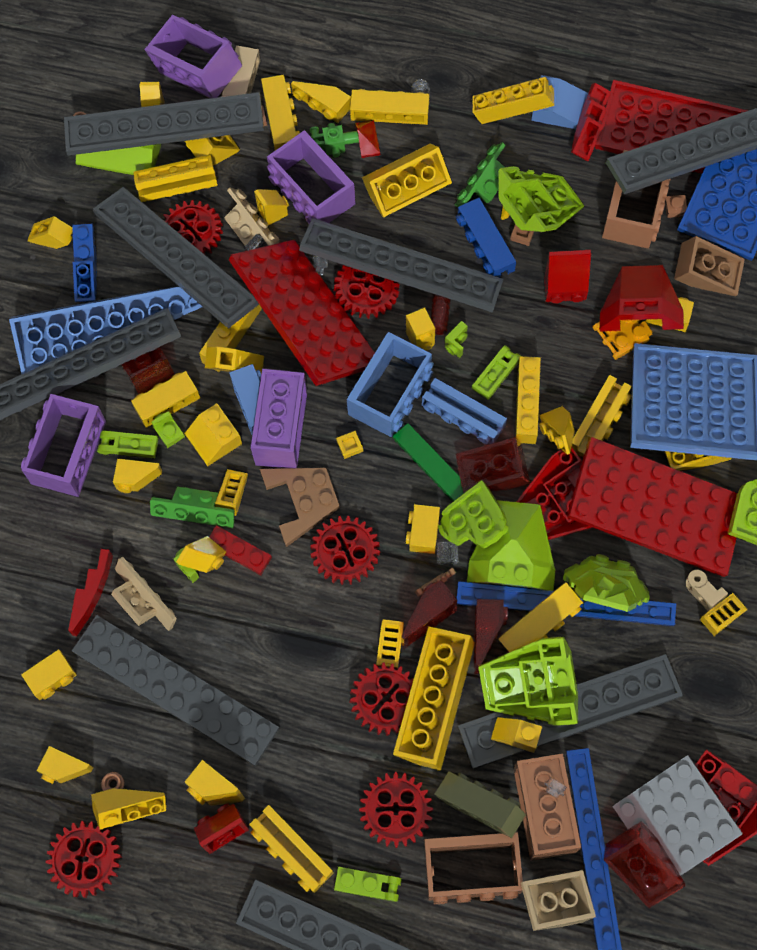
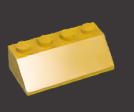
M428 144L362 177L367 192L382 217L452 183L439 147L433 144Z

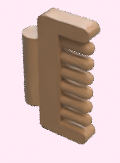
M451 568L444 574H440L421 586L415 593L419 597L424 593L430 592L446 582L456 571L454 568Z

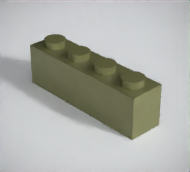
M449 771L434 795L446 805L512 838L526 816L519 808L521 804L510 797L507 800L504 799V796L494 789H491V791L486 790L487 787L478 781L470 782V779L460 772L456 775Z

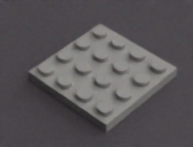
M689 755L613 805V808L665 885H668L743 834Z

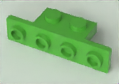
M503 142L498 145L494 144L488 149L487 157L478 164L477 172L468 179L467 187L458 194V200L455 203L457 208L466 204L474 192L484 202L489 203L492 201L499 190L498 171L500 168H505L496 160L505 147Z
M177 487L172 500L152 497L150 500V514L152 516L229 528L234 527L235 511L215 506L219 493L186 487Z

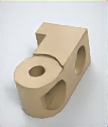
M701 570L691 571L685 582L690 593L707 611H710L723 601L728 594L722 587L717 591L707 580L706 574Z

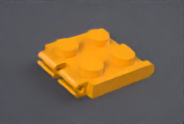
M621 320V331H605L608 337L600 331V322L592 327L602 337L603 344L607 345L612 351L615 360L633 351L634 343H647L649 336L653 333L645 321L639 324L642 320ZM611 342L615 345V347L617 348L618 352L614 349V347L612 346Z

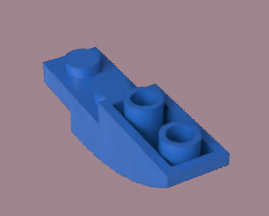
M93 224L72 225L75 302L96 301L97 256L94 242Z

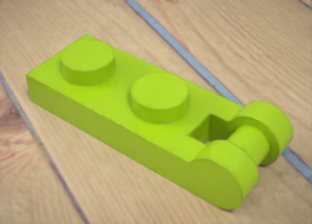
M504 345L472 385V390L489 400L514 367L518 365L521 355L518 353L514 354L510 351L509 347ZM507 358L510 361L507 363L503 359Z
M101 431L100 433L101 444L98 445L97 452L100 454L155 458L157 436L113 431ZM114 440V445H109V442Z
M338 867L334 891L398 902L399 895L397 890L398 886H401L402 878ZM382 883L389 884L388 892L381 891Z

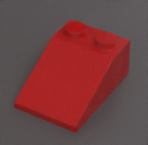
M591 250L549 252L544 277L546 302H581L587 299Z
M227 803L217 809L218 813L211 818L209 815L203 817L197 822L198 826L194 827L201 847L209 854L249 831L234 804L229 805Z

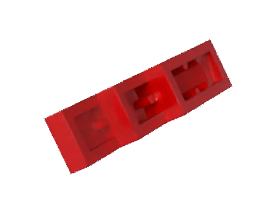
M593 83L588 92L577 124L571 153L585 161H589L604 126L601 123L607 111L605 105L611 94V91L597 83Z
M101 549L97 569H88L85 589H76L68 629L72 636H78L101 597L113 559L110 550Z

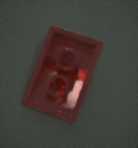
M160 347L121 364L122 369L138 394L150 391L156 384L164 383L175 375Z
M516 437L456 454L463 493L467 492L481 480L486 483L490 491L512 489L530 484L523 448Z
M442 580L437 583L434 581L424 589L425 592L401 636L403 649H406L425 635L428 626L436 627L456 612L457 599Z
M477 599L475 608L474 674H479L478 667L486 662L501 633L502 626L506 625L508 607H504V600Z
M642 821L606 843L603 860L648 908L685 887L684 880L657 837Z

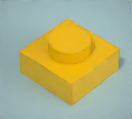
M356 431L336 438L344 459L363 452V447Z

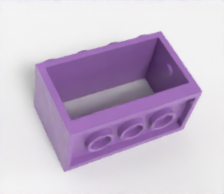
M174 15L168 19L144 49L159 73L208 98H217L242 67L238 59L239 55L233 50L232 43L227 38L218 37L214 32L206 31L198 24L193 25L185 18H179ZM187 43L213 55L203 70L177 58V55Z
M305 130L267 156L269 180L274 186L277 185L281 189V193L286 199H290L293 202L297 212H302L305 215L308 224H310L312 218L330 223L355 205L354 183ZM301 159H304L335 192V194L318 206L285 172Z
M262 369L251 442L255 466L297 468L307 400L305 373Z
M50 394L49 400H46L44 403L42 418L37 421L36 434L29 442V452L27 457H24L22 460L21 469L32 485L79 497L106 420L99 406ZM62 414L84 420L64 477L41 471Z

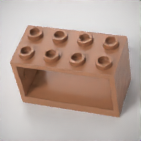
M670 179L659 182L660 186L651 225L616 217L622 193L616 181L602 238L649 249L651 241L655 242L659 231Z
M563 754L517 761L513 771L519 803L521 804L520 808L526 814L523 824L530 861L576 853L581 848Z
M518 832L512 838L504 834H489L424 840L428 901L433 900L434 904H447L448 899H456L457 903L471 902V897H480V901H490L499 895H503V899H516L518 894L523 892L521 887L523 879ZM511 847L515 886L433 892L432 876H434V866H431L430 853Z

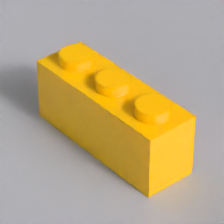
M185 371L173 375L170 380L164 383L156 384L152 390L146 393L138 394L131 402L145 428L152 425L151 422L160 413L169 411L173 414L200 399L197 388Z

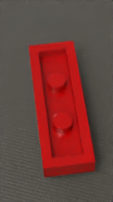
M217 525L209 536L210 539L227 551L224 556L259 575H262L272 558L270 554Z

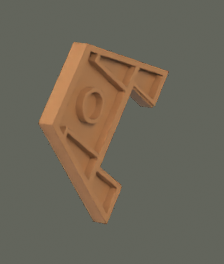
M326 468L260 469L266 490L287 484L299 519L279 525L286 547L340 508Z

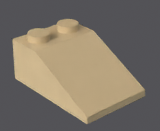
M583 870L521 882L533 931L583 923L596 917Z

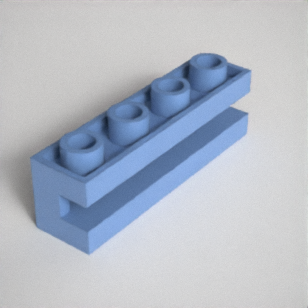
M436 378L431 383L430 390L426 391L422 397V406L426 411L440 415L445 422L449 424L454 423L459 426L461 431L475 435L484 444L489 443L493 446L506 426L507 418Z

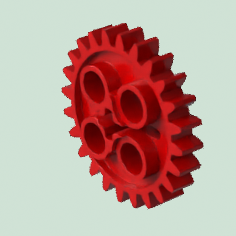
M192 200L190 205H187L183 201L182 207L176 204L175 211L170 208L171 214L163 215L168 225L174 230H179L177 232L186 240L192 242L191 244L204 255L206 251L212 253L211 247H218L216 241H221L220 234H223L221 228L223 225L219 214H216L214 208L210 209L209 204L203 206L202 202L199 201L195 205ZM180 220H182L189 229L186 230L185 225L181 223ZM192 232H195L196 237L201 240L200 242L195 238Z
M342 265L341 271L337 272V277H335L334 281L335 298L339 299V304H345L344 311L352 309L351 315L358 312L359 318L363 314H366L367 319L370 318V314L377 318L378 312L385 315L386 309L391 310L392 304H396L399 295L400 284L345 265Z
M339 516L336 523L331 518V525L328 526L323 523L324 530H316L319 537H312L313 542L316 543L310 545L311 550L315 551L311 553V558L316 559L313 561V565L320 566L317 569L319 574L325 571L324 579L332 576V583L340 579V583L343 585L344 581L348 579L349 584L352 585L353 578L361 582L360 575L368 577L367 569L374 571L371 563L378 564V559L374 556L380 555V551L376 549L380 547V543L373 542L377 539V534L370 535L373 528L365 529V521L359 525L357 517L351 522L350 516H347L346 521H343L341 516ZM348 533L356 535L353 540H347L345 536ZM337 534H340L345 548L349 550V556L354 563L353 567L350 566L345 552L342 551L341 543L336 536ZM328 542H335L337 544L333 549H328L325 546ZM360 551L363 552L365 556L361 559H357L354 557V554ZM338 560H343L346 563L341 568L334 565Z
M383 662L380 669L374 664L372 672L370 669L365 668L366 676L359 674L358 679L361 682L354 681L352 684L357 689H351L350 694L355 697L351 698L349 703L356 705L351 709V712L358 711L355 720L362 718L361 727L368 724V732L376 728L377 735L382 730H385V734L388 736L392 729L395 734H398L414 678L408 679L409 671L402 674V666L398 670H394V663L389 668H386L385 662ZM379 680H388L390 687H381L379 684ZM396 684H398L399 688L391 695L388 701H386L382 705V707L375 714H373L372 710L380 703L382 698L385 697ZM396 694H403L406 697V702L399 703L396 700ZM372 695L375 698V704H367L364 697ZM381 711H390L392 714V719H384L381 715Z
M395 772L394 777L391 779L386 773L384 781L377 777V785L369 783L372 789L371 792L364 790V794L368 798L360 799V802L365 807L359 808V812L366 815L361 817L360 820L361 822H368L364 826V830L372 829L369 835L370 838L378 835V844L384 839L386 840V847L390 845V842H394L395 848H398L401 841L407 847L408 839L416 843L415 835L423 837L421 828L429 829L425 821H432V817L427 815V813L433 811L432 807L427 806V804L432 802V799L424 797L427 795L428 790L421 791L422 782L415 785L414 776L408 781L406 780V773L403 774L402 778H398V774ZM388 793L391 796L390 802L387 804L380 803L378 800L380 794ZM404 793H410L413 795L414 800L410 804H405L402 802L401 796ZM394 805H398L399 809L416 808V811H399L398 815H394L393 811L376 812V809H393ZM382 816H388L391 819V824L388 827H381L378 821ZM404 816H411L414 819V824L411 827L402 825L401 820Z
M81 821L80 828L75 823H72L71 831L64 827L65 835L56 834L59 841L57 843H50L54 847V851H47V854L52 856V859L46 861L47 864L52 865V868L47 870V873L55 874L51 882L60 881L56 888L60 890L65 887L64 893L67 895L73 890V897L76 898L80 892L84 898H87L88 891L93 896H96L97 888L103 892L105 891L104 883L112 885V881L109 879L110 876H118L113 870L114 868L121 867L120 864L116 863V860L122 858V855L115 853L121 847L113 845L117 840L115 836L108 838L111 833L109 829L102 833L103 829H99V826L95 829V823L92 821L88 827L84 821ZM87 839H90V843L88 844L86 850V841ZM79 840L81 843L80 848L72 852V842ZM97 844H102V853L98 856H94V846ZM86 856L89 858L88 862L82 863L79 861L80 857ZM69 863H74V872L67 875L65 872L66 866ZM96 867V877L89 879L87 876L88 870ZM82 868V878L81 880H78V876Z

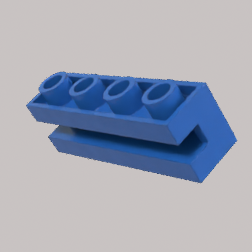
M480 198L459 206L456 216L457 223L460 227L463 226L466 231V239L474 245V252L477 258L482 259L486 274L500 278L501 273L504 271L507 274L514 272L516 260Z

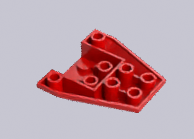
M622 266L600 312V331H621V320L662 319L663 330L684 329V310L664 266Z
M572 446L568 455L563 450H559L552 455L516 501L519 503L539 504L541 506L548 540L593 528L567 518L582 465L581 458Z
M706 749L695 765L743 833L703 860L704 863L710 866L757 834V784Z

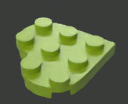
M757 479L743 484L739 489L728 530L729 535L757 545Z
M482 480L448 505L442 511L443 517L440 525L438 524L440 534L447 541L457 546L471 540L474 544L487 548L497 542L508 531L507 519L503 510L486 483Z

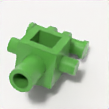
M330 123L327 125L328 127L322 128V134H319L318 127H311L309 129L311 138L322 150H325L327 155L332 154L333 157H339L340 153H345L346 144L359 143L358 132L343 133L342 125L335 126L334 123Z

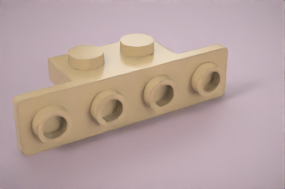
M230 187L227 191L237 205L224 218L243 244L250 248L261 236L268 246L278 244L279 238L276 234L270 232L267 228L268 223L259 217L257 209L251 203H248L245 199L247 197L246 194L240 189L236 190Z
M124 557L119 558L115 570L126 583L114 589L111 595L138 626L156 616L168 631L171 630L176 622L174 612L167 608L161 601L160 596L153 592L146 580L139 576L130 562H127Z

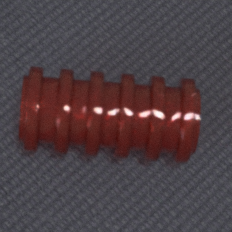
M435 296L432 299V315L430 319L435 327V335H443L447 333L451 300L442 296Z

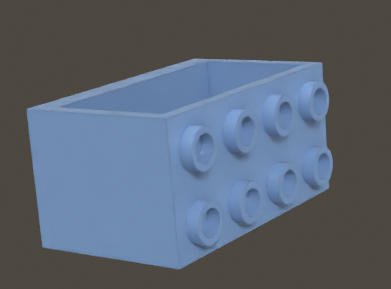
M388 332L347 398L348 415L392 437L394 432H398L401 429L403 417L410 414L413 408V400L420 397L423 391L422 385L425 381L428 382L433 374L431 370L434 364L432 362V354ZM395 356L417 367L418 370L389 417L367 406L365 402L392 357Z

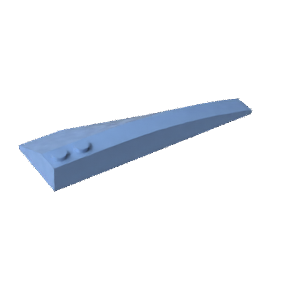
M179 286L14 316L10 317L9 321L21 374H24L166 308L169 309L173 320H176L203 306Z

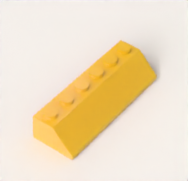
M428 626L393 752L394 756L420 766L441 770L475 645L470 635Z

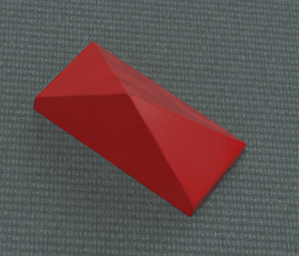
M374 120L355 123L361 158L379 156L380 149Z

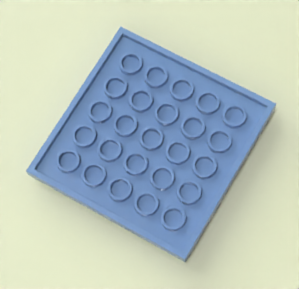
M634 343L630 448L757 460V355Z

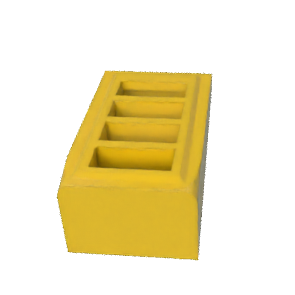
M227 469L215 502L216 507L233 509L235 516L237 515L248 473ZM230 479L239 480L240 483L232 482Z
M732 593L703 615L700 621L713 636H716L748 609ZM732 600L740 610L736 612L728 602ZM723 606H726L733 615L730 616ZM718 610L725 616L726 621L717 613ZM713 615L721 625L718 626L711 616Z
M382 620L377 666H381L385 662L386 667H390L394 663V668H398L404 622ZM386 628L398 630V633L388 632ZM385 637L396 638L397 642L386 641L384 639ZM383 646L395 647L396 651L384 650ZM382 655L395 656V660L382 659Z

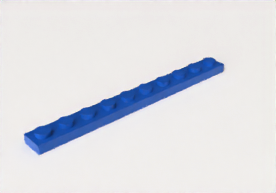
M458 581L456 604L530 612L554 591ZM577 594L583 603L580 605L582 610L575 615L576 617L675 626V603L648 601L626 612L585 601Z
M589 748L566 751L586 883L596 915L595 918H592L597 950H622Z

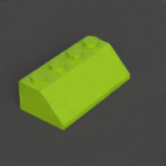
M161 144L77 154L76 165L134 175V171L155 167Z

